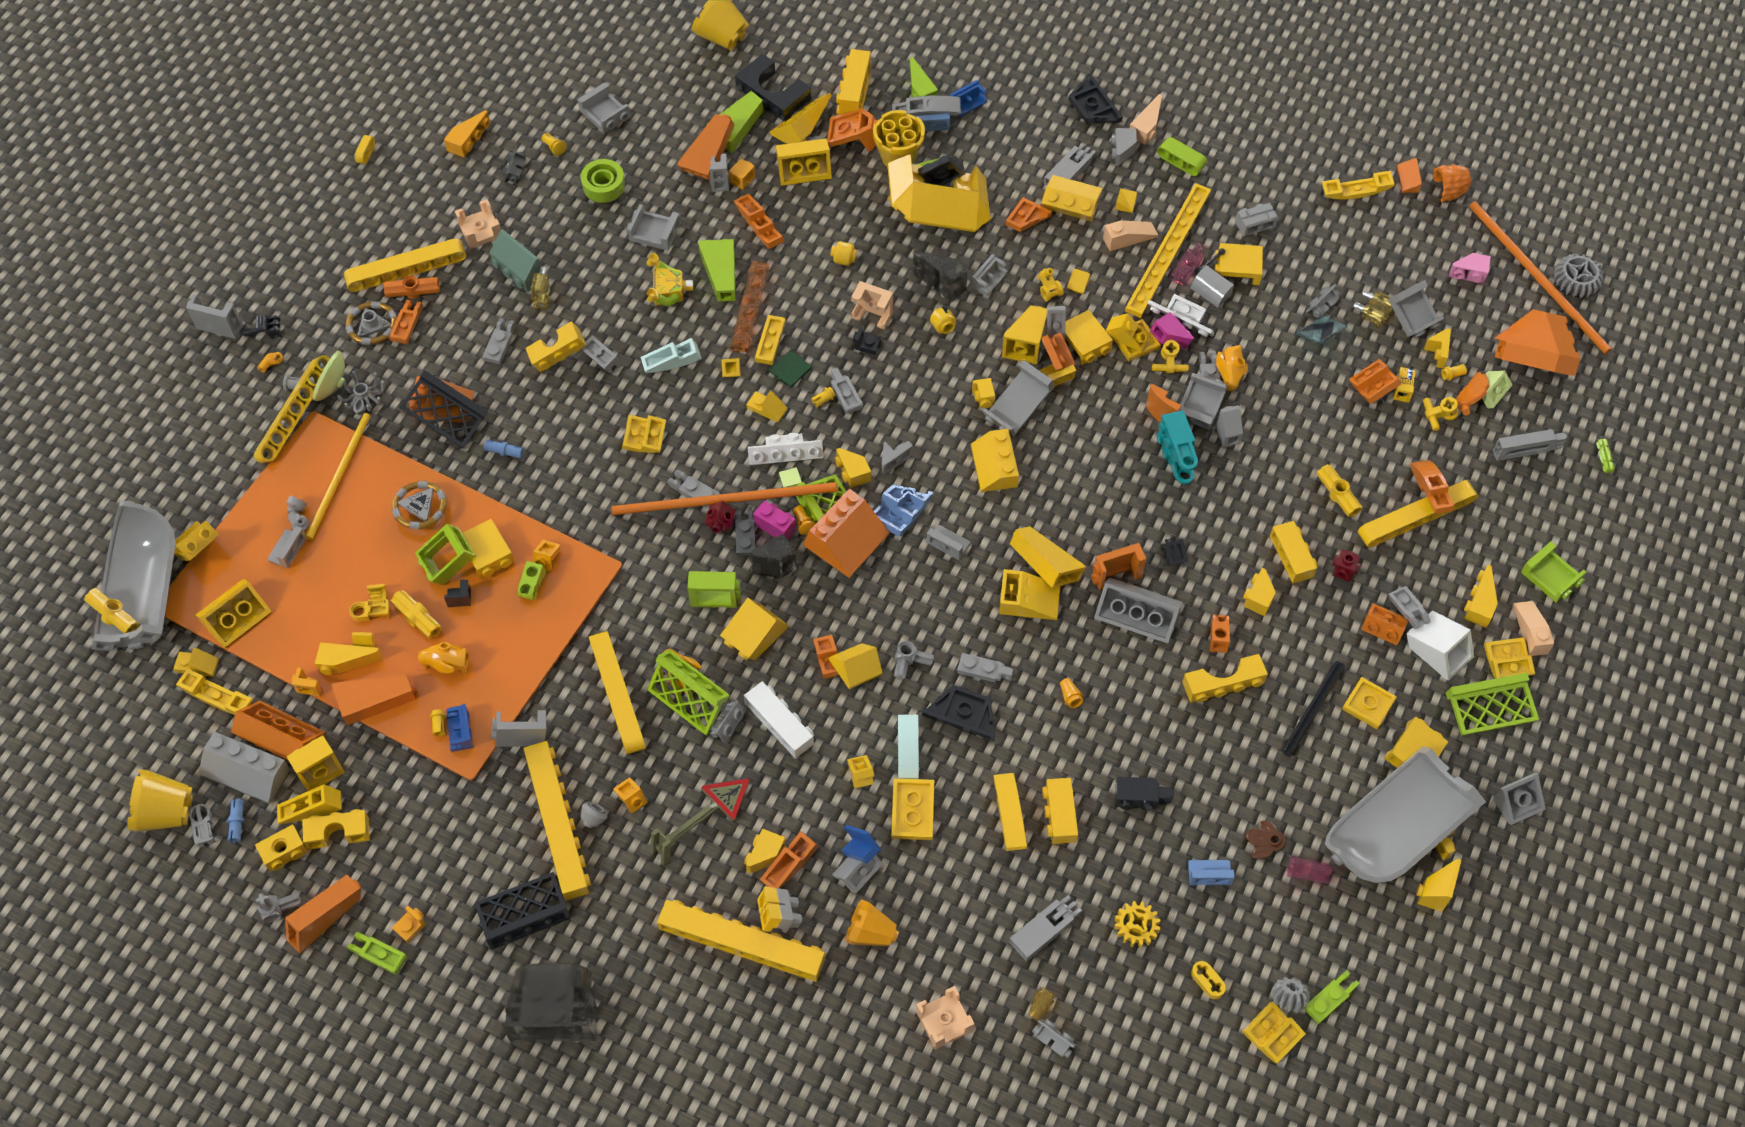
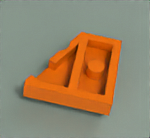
M1022 198L1007 218L1005 225L1022 232L1051 217L1052 211L1026 198Z

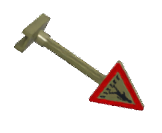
M749 779L703 785L701 790L713 802L671 834L665 836L658 828L651 832L650 853L653 855L658 851L661 855V864L663 866L670 862L671 847L676 841L718 809H721L731 821H735L748 787Z

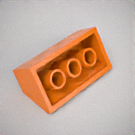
M257 701L236 711L231 733L237 735L240 739L247 740L255 744L256 747L264 748L273 755L280 756L288 760L286 756L295 750L304 747L314 739L321 736L325 737L326 732L262 701Z

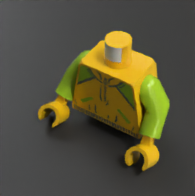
M656 253L649 254L647 265L650 267L655 265V268H653V288H650L646 293L649 295L647 298L649 302L654 301L655 306L664 305L669 307L683 300V291H693V280H683L681 270L674 269L664 262L658 261L659 257Z

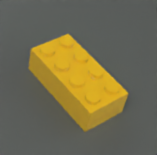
M851 49L850 55L846 56L845 65L847 67L843 68L842 78L844 79L840 81L839 91L841 92L837 93L836 103L839 104L837 105V115L863 108L871 77V51Z

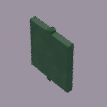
M789 350L769 369V372L777 377L778 381H782L792 388L812 366L804 361L801 356L799 357Z

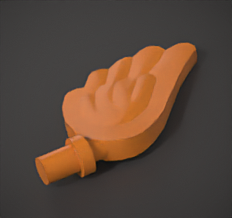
M1477 372L1457 396L1456 400L1459 409L1464 415H1469L1470 405L1476 403L1487 394L1486 390L1490 386L1486 374Z

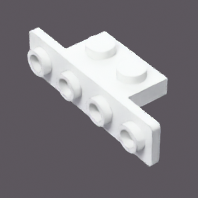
M1174 294L1167 308L1150 300L1147 303L1150 310L1156 314L1161 312L1166 315L1171 312L1182 322L1185 328L1191 330L1193 327L1204 337L1208 335L1213 337L1214 335L1213 330L1200 324L1207 310L1191 301Z
M789 433L788 435L781 436L774 434L765 437L766 445L748 447L750 465L823 458L822 441L803 442L802 433Z

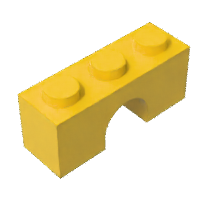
M572 321L556 330L558 340L553 346L549 347L540 339L526 347L531 364L538 371L547 370L552 365L586 346L580 329Z
M355 809L349 813L334 812L328 816L314 815L308 819H302L303 843L308 850L329 847V837L337 830H344L349 844L370 841L369 817L365 810Z

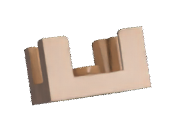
M488 199L480 202L481 212L466 217L463 209L455 211L458 224L470 249L496 240L501 231L498 220L493 216Z
M859 281L851 297V302L857 301L852 311V319L860 321L865 311L881 316L877 327L885 330L893 314V292Z
M955 986L947 989L945 996L928 1004L926 1000L916 1004V1013L935 1050L974 1031L975 1024L971 1016H967L959 1001L960 995Z

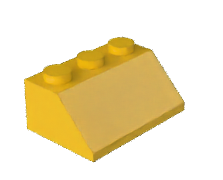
M827 139L776 145L781 186L832 179L830 150Z
M1052 175L1046 186L1041 204L1051 211L1092 222L1103 188Z
M1008 429L989 431L971 443L981 492L1018 487L1019 474Z
M242 579L195 616L225 648L272 611L249 581Z

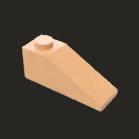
M1161 94L1130 124V128L1136 129L1137 141L1144 145L1149 140L1152 141L1156 136V126L1162 99Z
M1122 220L1105 225L1103 235L1109 251L1158 237L1152 222Z
M1533 601L1514 603L1513 607L1522 636L1525 638L1528 655L1548 654L1554 645V640L1549 625Z

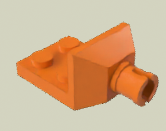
M863 108L831 117L827 136L828 146L833 147L859 139L868 152L872 151L876 145L873 138V126L878 120Z

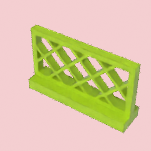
M836 474L806 484L836 482L837 492H828L834 494L832 500L821 497L823 493H820L819 496L815 494L796 496L800 505L805 507L808 517L815 523L836 503L834 501L836 496L842 497L846 493ZM801 482V483H798V484H797V486H803V485H805L804 482ZM819 501L830 504L828 510L820 508L818 505Z
M668 650L658 655L656 659L658 665L647 690L703 734H710L722 704L728 700L729 694L673 651ZM663 668L669 672V677H664ZM676 678L683 682L685 688L679 689ZM666 680H671L674 690L669 691ZM657 682H661L663 692L655 688ZM691 690L698 694V700H694ZM682 691H686L689 701L683 702ZM671 693H675L678 703L672 701ZM706 701L714 706L713 711L709 712ZM701 702L704 713H698L695 703ZM690 704L692 715L687 713L685 705ZM700 716H705L706 726L701 723Z
M1522 673L1451 687L1446 692V696L1451 701L1461 736L1538 721L1539 717L1527 683L1529 681L1528 674ZM1523 688L1525 694L1523 701L1513 695L1516 689ZM1501 692L1508 697L1504 704L1494 699L1497 693ZM1479 696L1489 700L1485 708L1475 703ZM1510 699L1520 704L1516 712L1507 707ZM1464 700L1470 704L1466 712L1459 708L1457 701ZM1491 703L1501 708L1498 715L1487 710ZM1472 706L1482 711L1479 719L1468 714ZM1523 706L1530 710L1532 717L1525 718L1519 714ZM1504 710L1514 715L1510 722L1500 718ZM1485 714L1495 719L1492 725L1488 726L1481 722ZM1466 717L1476 723L1473 729H1465L1464 720Z

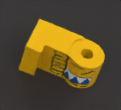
M1400 367L1397 377L1401 385L1394 389L1393 400L1409 403L1414 390L1415 370ZM1398 392L1407 393V395L1400 396Z

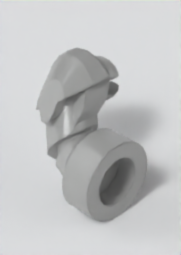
M289 496L286 502L288 505L287 512L289 513L287 514L288 520L293 529L295 526H298L305 530L308 527L309 521L308 518L300 515L299 512L305 510L307 503L296 497Z

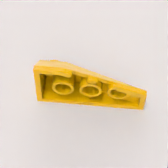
M828 93L818 97L805 106L803 110L793 114L792 118L786 122L783 121L769 133L787 144L806 141V137L811 134L832 95Z

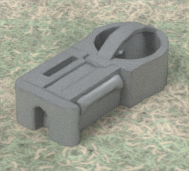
M204 804L195 805L189 812L194 842L198 847H204V843L214 844L216 840L212 837L211 824H213L212 812ZM200 810L207 811V816L203 820ZM195 814H197L198 821L194 819Z

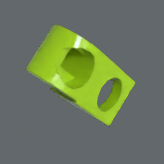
M526 561L518 587V597L533 601L536 599L538 588L546 575L543 565Z

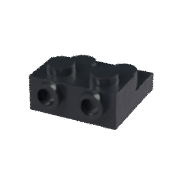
M949 155L942 156L938 160L927 163L918 169L919 175L930 184L939 186L966 175L963 162L956 156L950 157Z

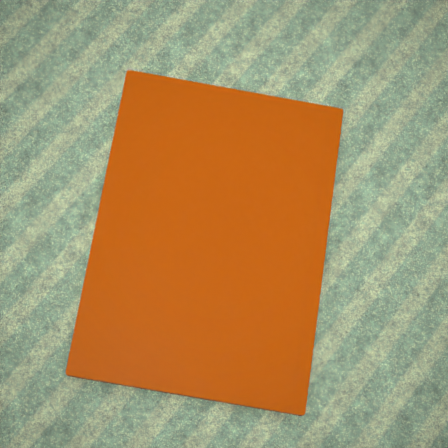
M312 411L284 444L277 457L267 465L215 529L219 535L192 558L171 583L168 590L164 618L292 685L291 679L293 674H296L297 668H302L306 678L316 679L322 688L320 696H310L338 711L340 709L331 686L332 683L406 674L408 680H413L417 691L413 693L416 699L359 722L454 773L473 781L497 748L495 739L491 738L492 719H496V712H501V722H515L622 568V563L364 435L361 436L313 540H305L289 568L268 561V557L286 529L293 531L287 516L289 513L287 512L288 505L286 502L289 496L296 497L307 503L305 510L299 512L300 515L305 516L309 521L308 527L303 530L306 535L355 433L354 430ZM428 481L438 485L447 497V508L444 516L436 524L420 530L402 526L395 520L392 514V501L396 493L410 483ZM413 489L407 492V494L402 499H405L427 489ZM435 492L433 493L428 520L433 517L440 507V500ZM399 506L402 517L407 521L424 522ZM492 519L512 552L514 563L507 568L494 572L489 577L479 579L477 571L470 561L444 585L432 583L426 577L427 573L419 565V559L415 552L447 523L459 527L463 533ZM543 539L560 544V552L552 560L550 572L546 571L545 578L542 579L541 585L538 588L536 599L533 601L518 597V587L526 561L533 562V551ZM449 541L432 558L439 570H441L457 556V553ZM245 579L249 581L272 612L224 648L195 615L239 581ZM460 580H468L471 586V606L447 607L444 596L447 595V590L449 588H460ZM385 584L387 600L390 603V618L378 616L370 617V621H354L349 613L351 605L371 599V595L368 594L367 590L368 585ZM402 590L407 592L417 603L420 602L428 610L430 616L441 625L442 630L435 639L429 640L417 627H412L403 614L392 604L391 599L396 592ZM359 608L355 610L354 615H362L364 609ZM352 632L373 634L376 641L375 648H379L382 654L381 661L341 674L324 675L318 671L315 660L320 642L353 645ZM448 642L451 645L467 648L469 651V667L466 673L460 670L452 673H441L427 665V668H424L417 659L418 653L428 647ZM466 704L470 716L473 748L451 752L447 717L444 719L445 735L437 737L432 735L430 715L433 710L437 709L443 710L445 714H448L446 709Z

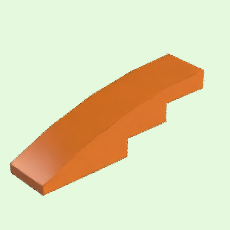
M750 194L734 200V204L746 222L768 249L784 242L783 236L775 229L774 223L765 215L764 208Z

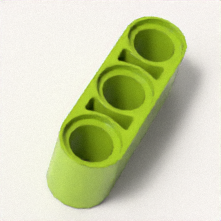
M1168 137L1157 149V153L1162 159L1192 176H1197L1208 163L1204 155L1172 137Z

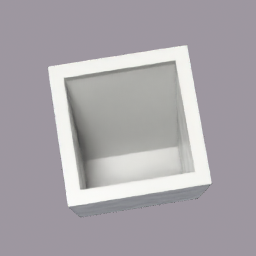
M1432 611L1428 614L1431 620L1430 623L1425 624L1421 620L1419 628H1411L1407 633L1410 649L1449 681L1474 658L1471 630Z

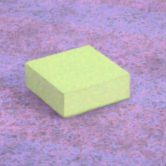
M797 467L779 472L783 488L794 487L801 483Z

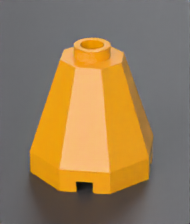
M861 899L853 913L852 923L848 927L845 942L852 945L889 946L891 942L895 943L899 931L896 930L897 925L870 902Z

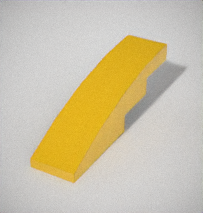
M1014 773L994 775V785L1006 851L1027 849Z

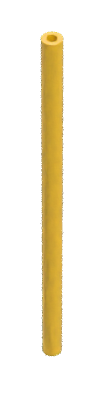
M367 413L363 414L305 536L308 540H313L371 417Z

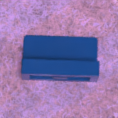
M850 825L844 827L852 840L841 851L847 857L868 864L881 848L869 832Z

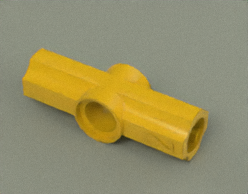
M1327 464L1317 471L1316 475L1330 492V499L1338 503L1348 517L1352 518L1362 511L1363 507L1350 491L1349 483L1341 479L1332 465Z
M96 588L91 589L85 595L84 601L101 614V620L105 624L115 625L124 634L138 629L139 623L122 609L123 605L119 600L109 599Z
M404 590L398 591L393 595L391 599L392 604L403 614L412 627H417L429 640L435 639L442 630L441 625L430 616L428 610L420 602L417 603Z

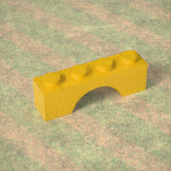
M1256 654L1241 658L1238 671L1230 677L1217 678L1207 673L1204 669L1185 673L1182 683L1190 703L1196 701L1199 703L1206 701L1210 697H1222L1229 692H1241L1251 686L1259 687L1265 683L1268 673L1260 655Z

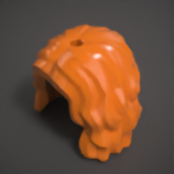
M1451 164L1449 166L1441 165L1433 169V180L1435 182H1443L1442 203L1457 199L1469 190L1472 179L1469 169L1465 166Z

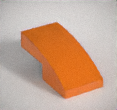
M828 635L813 639L823 679L838 676V672L829 661V657L837 654L833 636Z

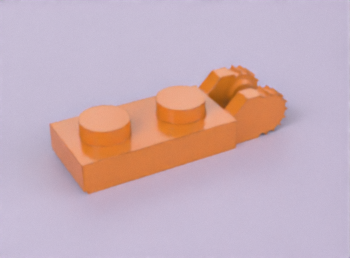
M406 300L390 333V341L408 344L421 314L422 302H417L412 311V300Z

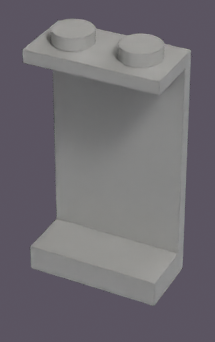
M1024 360L1019 365L1020 373L990 410L983 409L984 419L989 424H996L999 430L1008 429L1012 437L1017 434L1055 387L1052 379Z

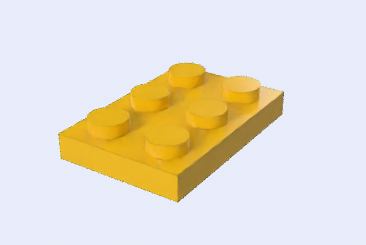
M894 778L891 839H933L934 780Z

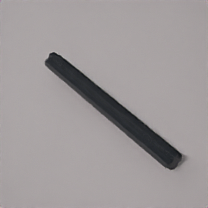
M1335 661L1285 744L1282 750L1284 755L1288 757L1293 755L1345 667L1340 661Z

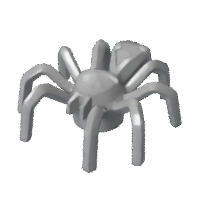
M352 371L355 381L353 390H350L344 381L343 385L346 391L353 394L347 399H343L339 394L337 397L341 402H348L354 397L351 406L344 403L348 411L353 409L357 415H362L367 408L371 412L372 407L368 399L369 397L377 404H381L380 397L376 399L370 394L380 395L385 389L384 381L381 380L379 392L370 390L377 386L378 378L376 372L373 373L375 380L373 386L368 387L365 383H359L355 371Z

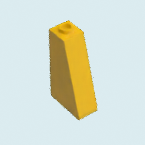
M1029 526L1016 529L1013 533L1010 545L1051 588L1080 580L1086 566Z

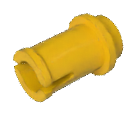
M1464 364L1454 367L1446 366L1442 369L1441 374L1444 380L1450 381L1454 377L1466 375L1467 369Z
M825 387L824 391L812 397L811 400L813 404L816 403L815 407L818 408L825 402L832 401L836 395L831 387Z
M440 709L433 710L430 715L432 735L437 737L445 735L444 719L446 714Z

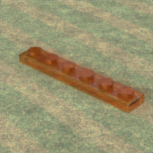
M751 262L730 345L731 350L749 351L769 271V263Z

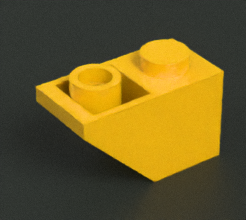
M1128 313L1112 317L1106 329V332L1116 343L1138 351H1143L1149 338Z
M841 448L836 449L837 457L834 458L838 468L841 467L843 471L841 472L842 478L845 483L848 482L850 488L871 481V470L864 456Z
M1262 568L1259 574L1255 573L1251 581L1253 586L1251 589L1247 588L1243 599H1246L1244 603L1245 608L1265 616L1276 592L1266 569Z
M762 829L760 835L757 834L754 838L752 853L749 852L745 858L744 864H746L747 873L752 874L771 866L786 846L785 837Z

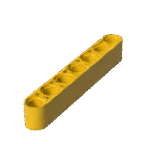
M450 239L347 269L344 272V278L348 290L357 292L384 284L387 281L399 280L410 275H416L463 261L466 258V252L460 239Z
M322 355L310 362L255 450L254 458L258 463L265 464L277 457L312 400L315 386L330 360L329 357ZM319 361L323 364V369L319 367ZM309 376L314 378V384L310 382ZM300 390L305 393V399L301 397ZM291 405L296 408V413L291 411ZM282 420L286 422L287 428H284L282 426ZM273 435L278 439L277 444L272 440ZM263 450L268 453V459L263 456Z
M1468 480L1452 485L1448 489L1454 504V511L1474 502L1479 496ZM1425 497L1364 524L1358 529L1357 533L1366 546L1371 548L1450 512L1434 514L1428 498Z
M608 631L589 636L626 754L646 749Z

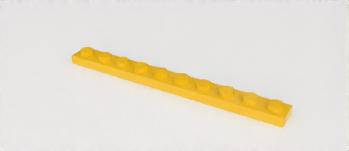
M1195 183L1129 300L1125 312L1142 318L1148 307V301L1152 300L1211 193L1210 188Z

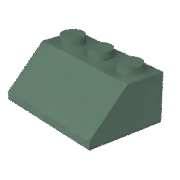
M502 229L490 250L491 264L496 269L499 268L508 279L511 278L517 287L529 292L536 286L537 277L540 272L539 260Z

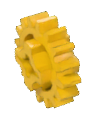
M1133 901L1132 906L1126 903L1124 910L1119 908V915H1116L1114 920L1117 922L1114 929L1119 930L1117 937H1124V944L1130 941L1131 947L1138 943L1139 948H1142L1143 942L1150 945L1151 939L1156 940V933L1160 931V927L1157 926L1160 924V919H1155L1158 913L1157 911H1150L1151 905L1146 908L1144 907V902H1141L1139 906ZM1127 916L1128 922L1124 926L1123 920ZM1151 923V930L1148 933V928L1146 926H1148V924Z

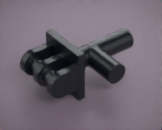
M263 315V317L256 316L255 327L243 329V335L249 336L266 332L271 339H274L275 335L280 334L279 322L281 318L277 315L270 317L267 315Z

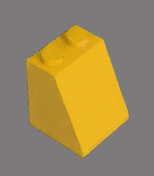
M1030 305L1004 333L1002 358L1017 361L1024 360L1032 364L1038 363L1043 343L1041 338L1045 336L1046 308Z
M747 598L720 636L725 639L724 643L728 647L738 649V654L742 658L756 661L789 625L761 603Z

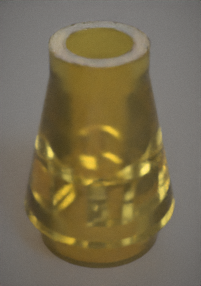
M1040 987L1035 992L1028 1016L1039 1021L1055 1002L1053 1000L1055 995L1047 989Z

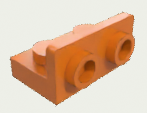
M1057 333L1051 337L1046 335L1041 338L1056 371L1071 365L1075 366V361L1062 333Z
M1373 603L1361 630L1398 645L1409 620Z

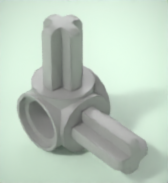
M902 641L895 654V662L897 664L894 677L898 680L905 679L908 666L913 664V661L929 666L932 665L934 655L918 651L917 647L910 641Z
M261 893L259 898L256 899V903L258 904L257 908L261 914L262 921L264 923H272L282 917L281 915H283L284 910L300 905L301 899L298 893L281 899L274 895L264 896Z

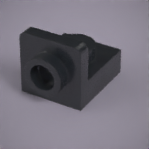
M860 326L858 332L855 331L853 335L855 350L876 355L881 337L864 333V327Z
M1176 537L1165 539V543L1160 545L1161 548H1164L1168 566L1188 561L1183 539L1176 540Z

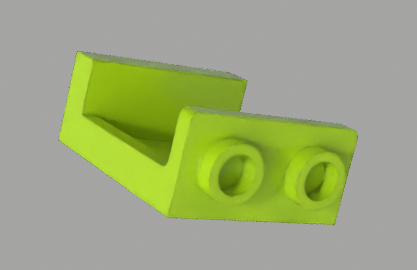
M1550 541L1526 562L1521 573L1557 603L1561 598L1565 600L1573 592L1571 589L1574 587L1579 588L1584 583L1585 579L1583 577L1586 571L1583 569L1578 573L1554 552L1557 546Z

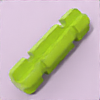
M1599 439L1596 444L1598 450H1600L1598 452L1603 465V471L1605 473H1612L1615 470V466L1611 462L1613 459L1610 448L1607 447L1609 446L1608 440Z

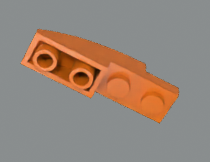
M1430 460L1410 463L1411 470L1421 492H1425L1434 514L1454 511V504L1448 493L1449 486L1437 466Z

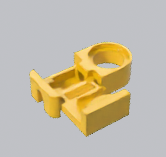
M385 584L368 585L367 590L368 594L371 595V599L364 602H356L349 609L352 619L356 622L370 621V617L387 616V619H389L390 603L387 600ZM359 608L364 609L362 615H354L355 610Z

